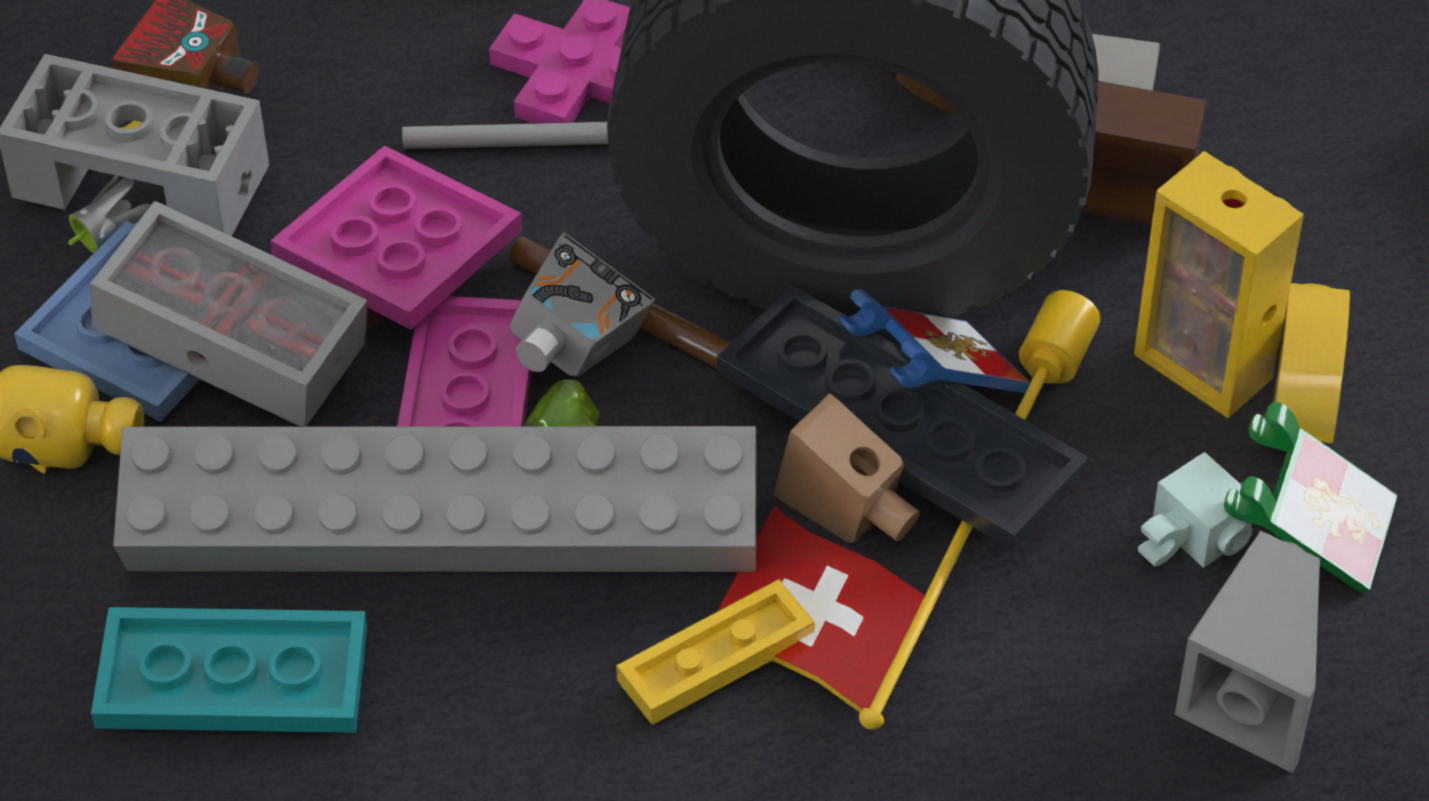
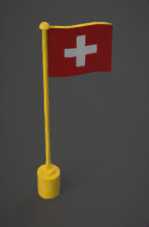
M1059 290L1050 293L1045 298L1019 350L1021 364L1033 377L1015 415L1026 420L1044 383H1066L1075 376L1099 327L1101 319L1096 306L1086 297L1072 291ZM774 505L756 538V572H738L717 612L779 579L815 621V632L774 655L772 661L818 682L860 712L859 720L863 727L869 730L878 729L884 723L881 713L973 526L962 520L926 594L923 595L877 562L807 531L785 516Z

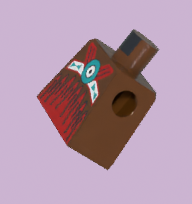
M155 0L112 58L113 69L222 92L224 87L242 93H250L256 84L259 71L256 61L241 57L237 29L231 20L187 0Z

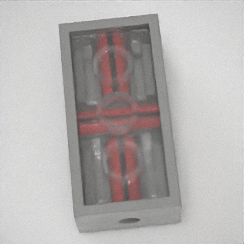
M157 201L153 202L90 283L92 328L300 427L308 425L365 344L366 299Z

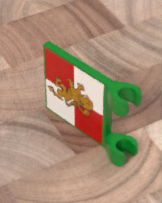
M1273 402L1267 407L1265 418L1260 414L1252 417L1248 432L1250 437L1259 444L1287 451L1274 494L1272 495L1269 487L1261 479L1249 476L1243 480L1240 492L1236 488H1231L1227 491L1224 509L1233 518L1263 526L1283 541L1294 543L1305 552L1320 558L1321 567L1359 593L1364 594L1371 588L1398 495L1301 429L1294 414L1287 406L1280 402Z

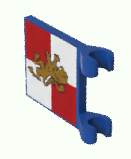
M855 289L850 295V299L861 308L860 311L851 317L842 314L838 319L855 336L868 335L886 328L902 344L901 350L912 359L909 364L902 368L891 366L889 370L907 388L918 387L938 379L1026 393L1031 384L966 320L881 306L868 292L862 289Z

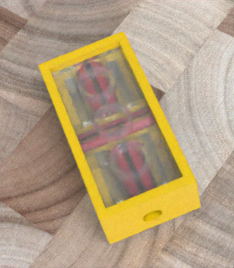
M1203 151L1156 191L1134 355L1225 417L1229 418L1273 379L1304 214L1293 208L1284 199L1274 196L1244 177L1235 168L1227 166Z

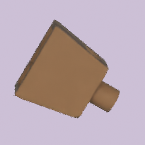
M830 393L790 431L773 493L782 502L847 543L857 542L873 524L898 542L911 530L920 515V511L895 493L904 467L901 457Z

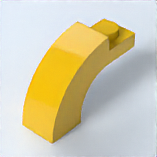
M1291 283L1282 328L1273 402H1280L1287 406L1294 414L1300 428L1320 442L1333 443L1344 369L1350 290L1335 289L1312 283Z

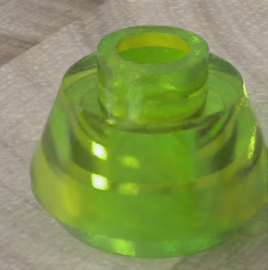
M560 380L538 402L524 427L599 426L596 424L599 411L579 381Z

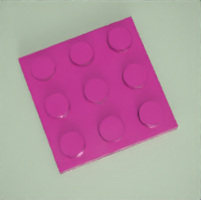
M383 146L270 240L272 256L366 299L368 308L411 330L522 231V216L520 212Z

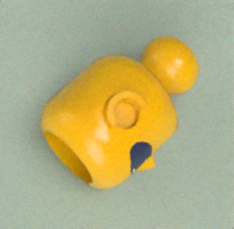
M14 365L0 372V458L3 460L30 464L41 473H46L49 466L66 469L80 468L90 457L94 445L103 446L108 452L121 455L123 427L144 426V411L139 402L129 397L114 398L109 402L100 401L97 387L92 379L84 373L31 365Z

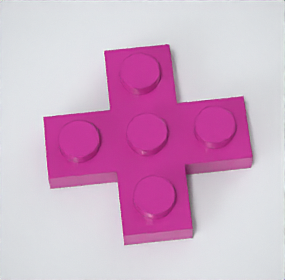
M584 0L564 29L514 13L489 48L490 65L530 77L514 100L515 117L534 124L573 123L590 97L610 103L630 7L608 0Z

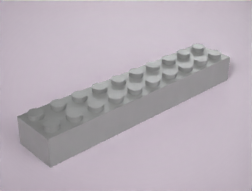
M756 426L123 427L113 547L127 571L756 572Z

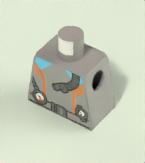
M564 232L558 238L529 286L509 325L512 333L521 339L515 349L516 356L524 367L534 372L543 371L552 362L568 375L580 376L632 340L655 299Z

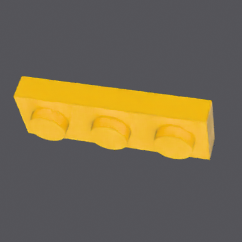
M778 579L616 665L617 681L653 725L772 661L774 655L815 632V621Z

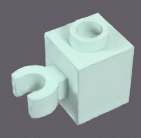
M1205 452L1158 482L1153 517L1141 526V532L1149 540L1138 546V552L1156 567L1170 559L1181 547L1203 568L1223 554L1231 556L1237 553L1249 541L1253 532L1252 523L1230 516L1224 509V500L1227 491L1231 488H1236L1240 492L1241 484Z

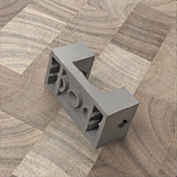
M44 54L0 127V150L12 198L65 210L86 172L90 169L161 185L164 188L167 207L229 236L233 235L269 167L260 100ZM132 121L143 122L140 126L133 129H120V127L127 126Z

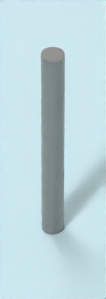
M607 122L403 127L402 129L403 149L608 145Z

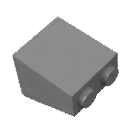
M1260 531L1188 638L1175 715L1293 773L1299 762L1315 692L1320 558L1305 552L1294 543L1279 540Z

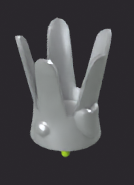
M115 175L90 205L69 215L70 225L76 234L75 237L69 240V245H73L80 240L87 249L95 253L126 221L135 225L139 222L151 205L142 204L131 209V204L128 200H121L133 187V179L123 178L117 183L118 176Z

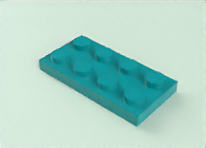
M109 607L91 709L94 728L356 733L367 635L365 611Z

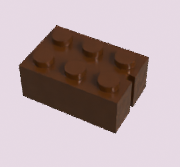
M1099 81L1091 182L1082 212L1152 224L1156 191L1199 155V144L1207 100Z

